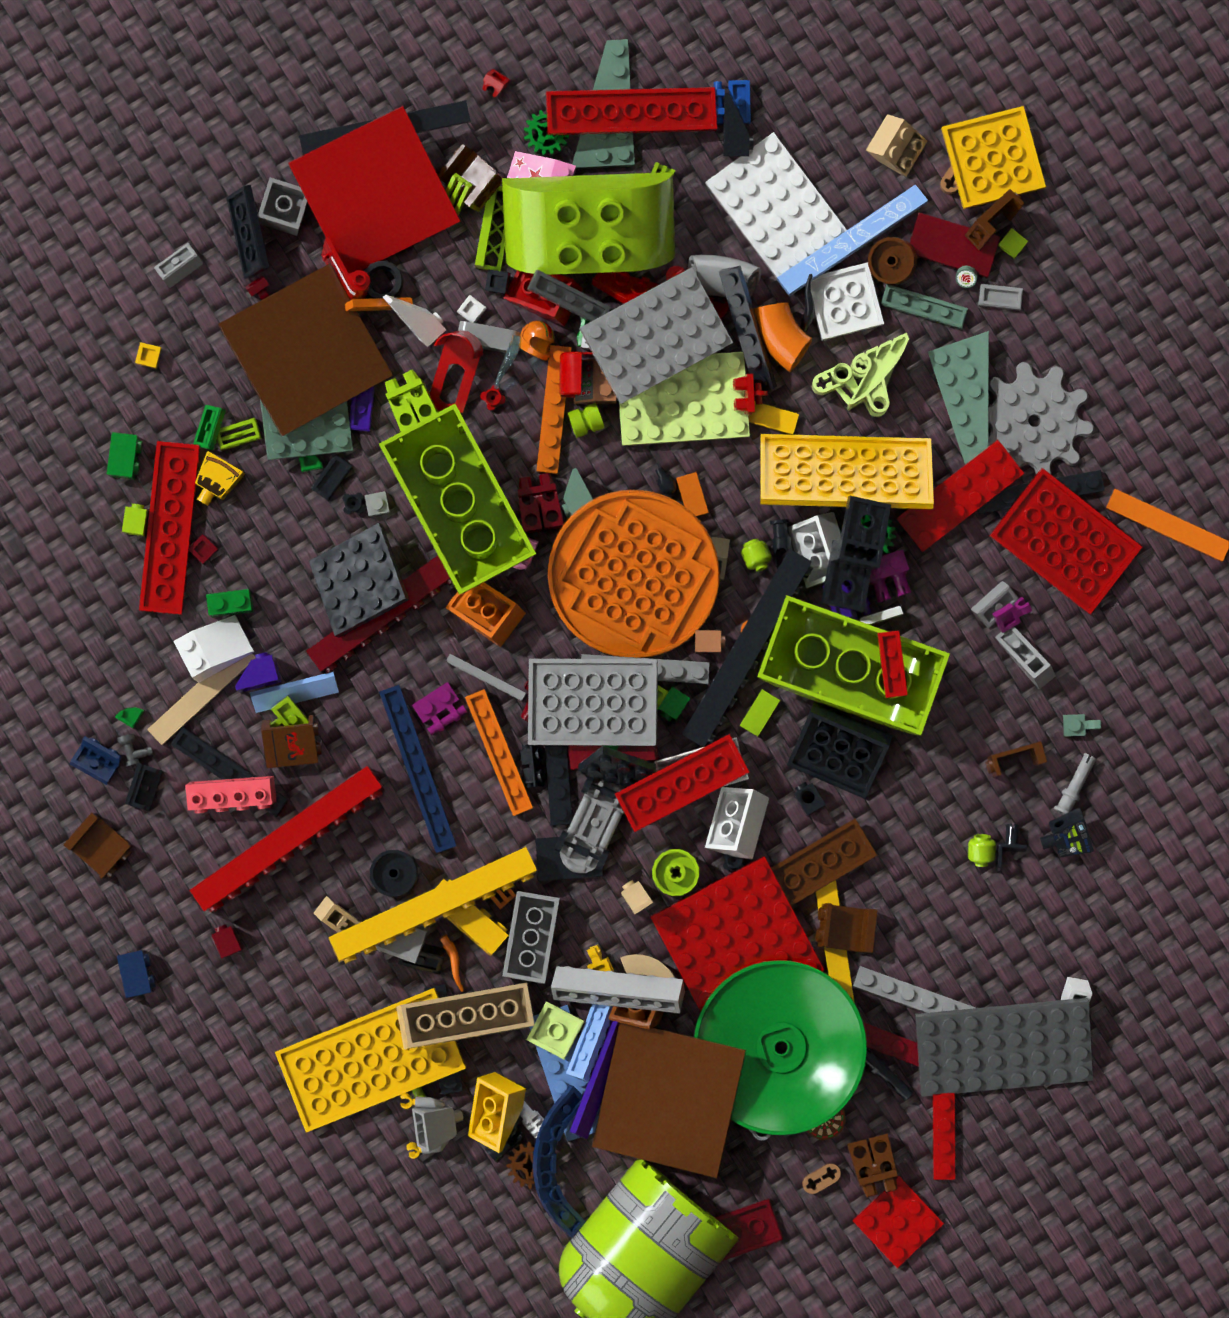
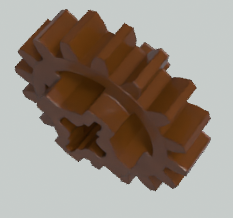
M528 1141L527 1147L520 1143V1150L512 1149L515 1155H508V1159L512 1162L506 1164V1167L512 1169L508 1176H515L513 1183L519 1180L521 1188L524 1184H528V1188L531 1189L532 1184L535 1183L533 1168L531 1175H529L528 1168L524 1167V1164L529 1159V1155L533 1163L534 1147H532L531 1141ZM526 1151V1157L522 1161H516L517 1157ZM516 1170H522L526 1174V1179L522 1178Z

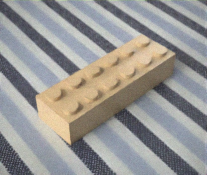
M527 983L403 1004L396 1007L404 1050L534 1026Z

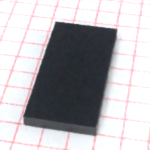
M244 185L226 197L243 276L244 279H251L268 269L269 264L251 185Z

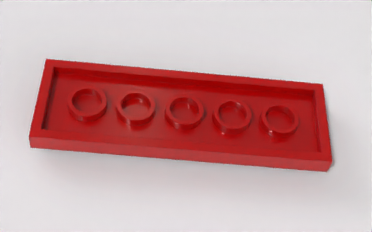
M996 440L933 489V509L908 508L896 519L923 552L1021 477L1024 472L1001 442Z
M729 734L615 793V796L633 831L636 832L749 773V770Z

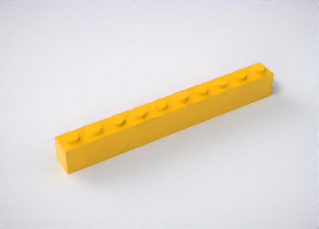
M524 847L329 937V941L339 963L342 961L345 964L357 959V954L364 952L367 955L377 950L376 946L384 943L385 946L397 941L396 937L404 934L406 937L415 933V928L418 926L428 927L436 923L435 919L442 915L444 919L456 913L455 909L460 907L467 909L475 905L474 901L482 898L483 901L495 896L494 892L501 888L503 891L513 888L516 881L522 880V882H526L534 878L533 874L536 873L537 869L527 848Z

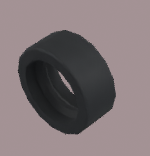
M377 261L370 264L365 269L370 279L376 271L387 270L394 275L395 285L386 294L376 293L371 285H369L367 295L371 299L383 298L385 295L396 298L403 288V278L399 269L388 261Z

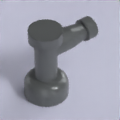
M134 733L117 738L118 743L124 745L128 760L126 762L127 766L138 764L139 758L153 755L151 747L134 751L132 745L135 741Z

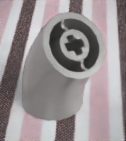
M691 255L688 260V269L693 268L708 296L726 298L719 271L722 269L741 266L750 297L754 293L761 276V269L759 267L730 257Z

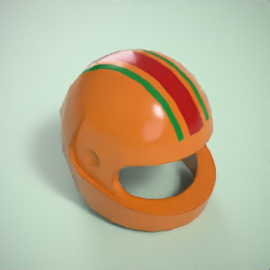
M539 320L526 324L521 330L518 347L537 358L547 361L551 356L548 348L551 343H554L555 339L552 328L547 323Z

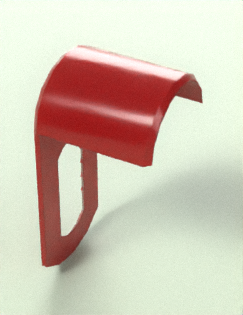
M459 330L443 334L434 344V346L444 344L430 391L432 401L439 412L453 404H456L460 413L464 412L478 363L483 355L480 340L468 331ZM458 364L465 370L456 402L446 404L439 398L449 365Z
M564 352L560 354L559 395L561 397L575 398V395H581L582 358H595L592 352Z

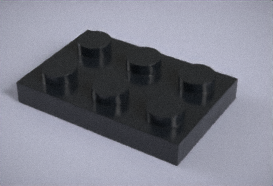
M602 746L578 764V769L580 773L587 774L589 777H596L608 783H614L627 788L655 773L656 764Z

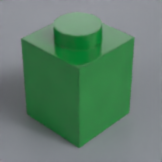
M671 687L658 708L661 711L659 715L668 721L672 719L676 721L690 698L674 687Z

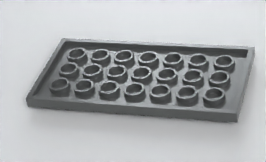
M1088 998L915 1014L921 1097L942 1093H966L1093 1081Z

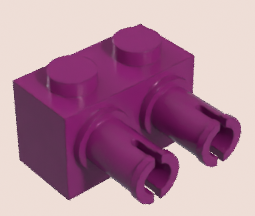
M903 550L883 555L880 568L871 570L869 584L874 587L878 603L883 602L884 599L885 601L891 599L885 580L890 577L894 580L898 596L904 595V592L905 595L911 593L905 575L909 571V567Z

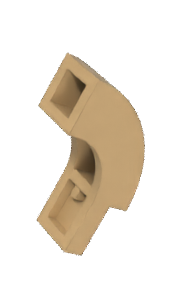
M641 954L620 957L626 973L654 975L663 978L674 977L663 963L653 957Z

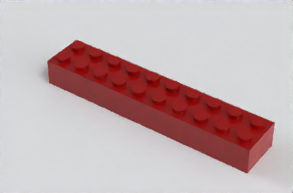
M366 766L189 891L204 912L217 911L224 906L222 903L224 900L236 898L242 893L240 891L241 888L244 886L250 888L259 881L258 877L260 875H268L276 870L277 867L275 865L280 861L282 863L289 861L295 856L293 854L294 851L297 849L304 850L312 844L311 840L316 836L321 838L329 833L330 830L328 828L333 824L335 826L342 824L348 819L346 817L347 814L350 812L357 813L365 807L363 803L369 799L374 801L383 795L381 791L385 788L372 769Z

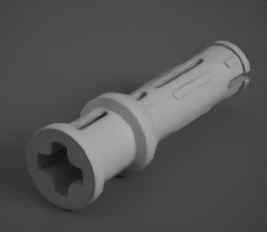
M1084 753L1068 788L1062 791L1063 795L1060 802L1053 808L1056 812L1062 815L1072 811L1075 803L1080 800V795L1078 794L1097 760L1095 757H1089V754Z

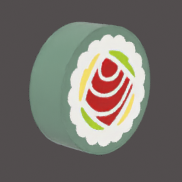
M971 266L960 267L956 273L957 284L963 288L974 286L977 281V271Z

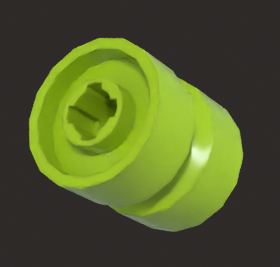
M596 403L585 406L583 411L576 409L567 413L576 438L587 435L589 430L595 432L605 428Z

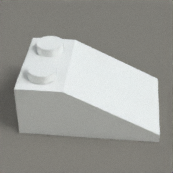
M236 615L193 630L174 641L191 677L198 683L254 653Z

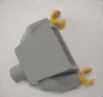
M408 1093L400 1096L402 1099L410 1100L406 1104L400 1103L402 1108L408 1109L415 1105L412 1108L417 1143L410 1142L407 1144V1150H415L409 1152V1157L415 1159L420 1153L425 1155L441 1152L449 1141L456 1137L455 1124L463 1121L461 1110H453L452 1107L446 1105L443 1101L431 1097L416 1096L415 1099H412Z

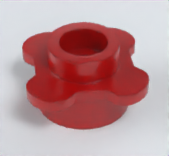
M496 385L491 386V389L482 392L480 395L490 411L506 401Z

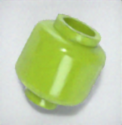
M759 539L746 542L741 550L746 567L750 570L756 569V572L767 569V564L772 560V555L766 542L759 541Z
M976 834L974 838L969 840L968 859L974 862L975 866L986 867L988 863L995 860L996 842L991 839L990 835Z

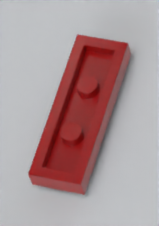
M900 631L877 633L885 698L907 696Z

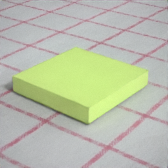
M546 1001L526 1040L565 1060L584 1021Z

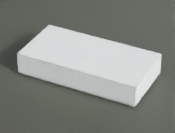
M900 606L862 617L859 621L869 625L901 616L903 614L902 608Z

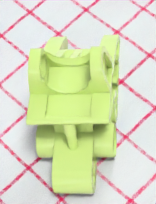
M907 333L894 338L893 342L889 340L881 344L879 348L876 346L866 351V354L863 352L853 359L851 366L840 363L818 374L813 379L812 390L817 395H825L836 390L847 403V410H851L864 402L870 415L881 417L889 407L890 402L886 387L893 369L903 354L909 340ZM856 364H859L860 366L864 365L865 369L862 370L861 367L857 368ZM842 372L846 375V378L839 379L836 373ZM830 378L831 382L825 385V389L817 387L819 380L826 382ZM855 379H862L859 386L857 385ZM843 387H846L850 391V393L853 395L852 398H850L842 390ZM874 402H881L883 409H877L874 406Z

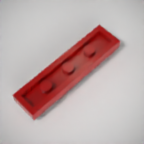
M955 1093L933 1094V1179L955 1180Z

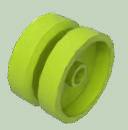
M670 849L661 853L655 860L652 868V879L656 887L670 896H682L690 892L697 884L699 878V866L695 858L681 849ZM675 868L680 872L676 877L672 876L671 873Z

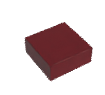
M203 534L189 547V551L203 565L219 550Z

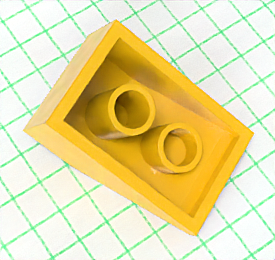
M496 1072L477 1077L468 1136L498 1153L502 1152L523 1109L526 1088Z

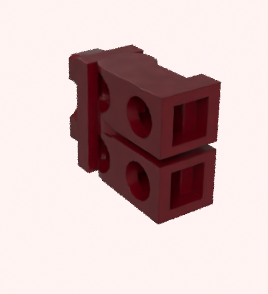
M550 473L539 475L540 486L532 487L530 477L519 478V489L517 491L522 527L525 534L543 532L539 513L541 509L545 531L560 529L564 525L556 485L553 483Z

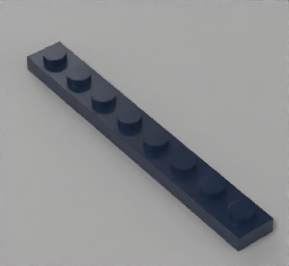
M396 685L382 690L379 693L436 853L456 847L457 845L401 687Z

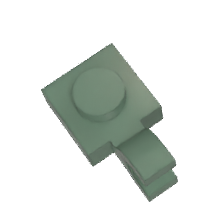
M1085 714L1063 715L1064 737L1086 736L1085 730L1101 729V720L1085 721Z

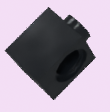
M804 782L795 788L797 792L793 795L806 816L826 805L813 783L808 785L807 782ZM806 791L814 795V800L810 804L805 803L802 799V795Z

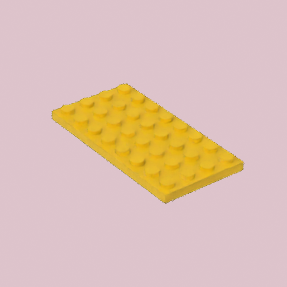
M761 434L760 504L846 507L848 496H855L891 504V508L933 509L931 439Z
M435 988L275 1052L306 1133L466 1069L456 1041L406 1050L403 1048L396 1007L403 1004L437 999L439 997Z

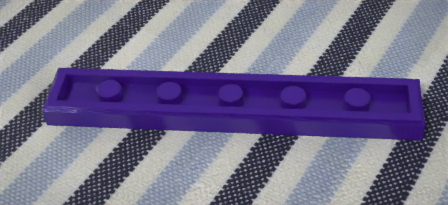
M611 1021L570 1129L571 1133L584 1139H588L603 1099L620 1022Z

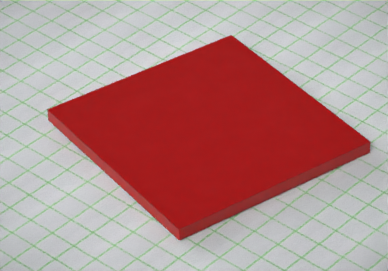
M404 106L288 162L325 237H329L349 274L357 270H363L374 262L388 258L460 222Z

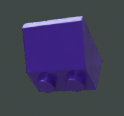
M268 652L255 655L256 659L249 662L235 686L236 691L242 693L281 683L282 680L276 657L268 654Z

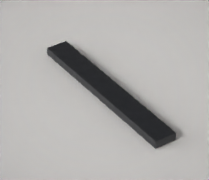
M466 100L407 112L417 133L471 122ZM373 120L299 135L302 153L305 155Z

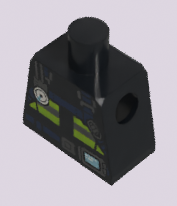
M1080 808L1050 821L1049 826L1052 834L1040 837L1043 850L1056 846L1060 857L1094 852Z

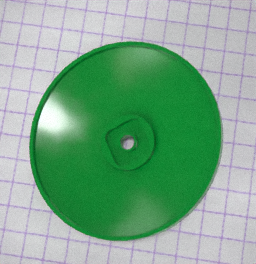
M761 962L743 968L731 975L714 990L706 1001L699 1015L694 1034L695 1038L746 1050L731 1120L747 1129L764 1134H797L816 1128L829 1121L853 1097L862 1079L866 1064V1032L863 1020L854 1001L843 987L830 976L816 968L798 962ZM783 1041L787 1044L788 1049L786 1053L779 1054L776 1051V1045Z

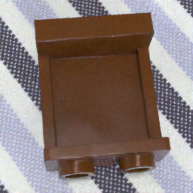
M1009 189L974 222L964 236L980 250L997 231L990 222L1000 213L1011 221L1024 206L1020 195Z

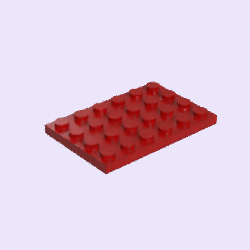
M1043 468L1039 470L989 535L1089 615L1095 610L1142 548L1141 545Z

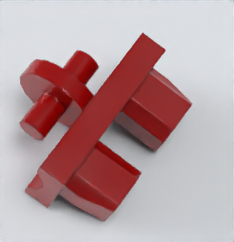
M746 374L744 377L733 379V390L744 391V398L734 399V411L745 412V415H751L755 412L754 397H756V405H762V397L768 396V391H762L761 383H755L754 391L753 374Z

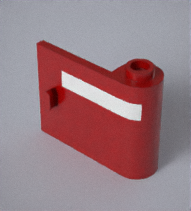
M329 237L326 238L321 254L322 260L326 265L330 263L350 300L366 299L370 285L369 275L362 270L349 274Z

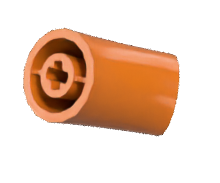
M777 303L754 308L766 350L783 368L792 372L808 350L812 338L795 321L789 303Z

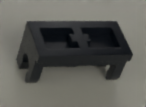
M138 763L124 804L150 812L163 771Z

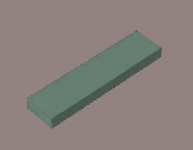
M886 284L880 304L884 307L961 330L968 311L966 307Z

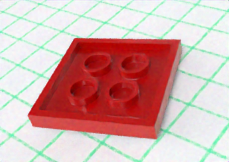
M900 1176L896 1178L897 1190L886 1193L884 1189L852 1220L896 1268L903 1264L944 1224Z

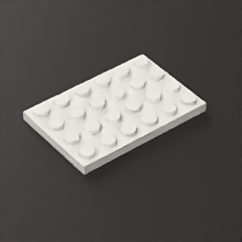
M774 132L755 145L753 150H749V156H740L705 182L776 279L847 231Z

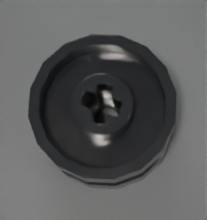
M387 850L380 853L373 860L370 867V880L373 887L379 893L388 897H399L409 893L418 879V867L415 860L408 853L400 850ZM392 869L397 870L398 875L396 877L390 876Z

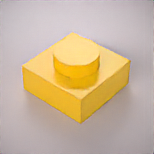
M140 342L135 363L157 369L162 348Z

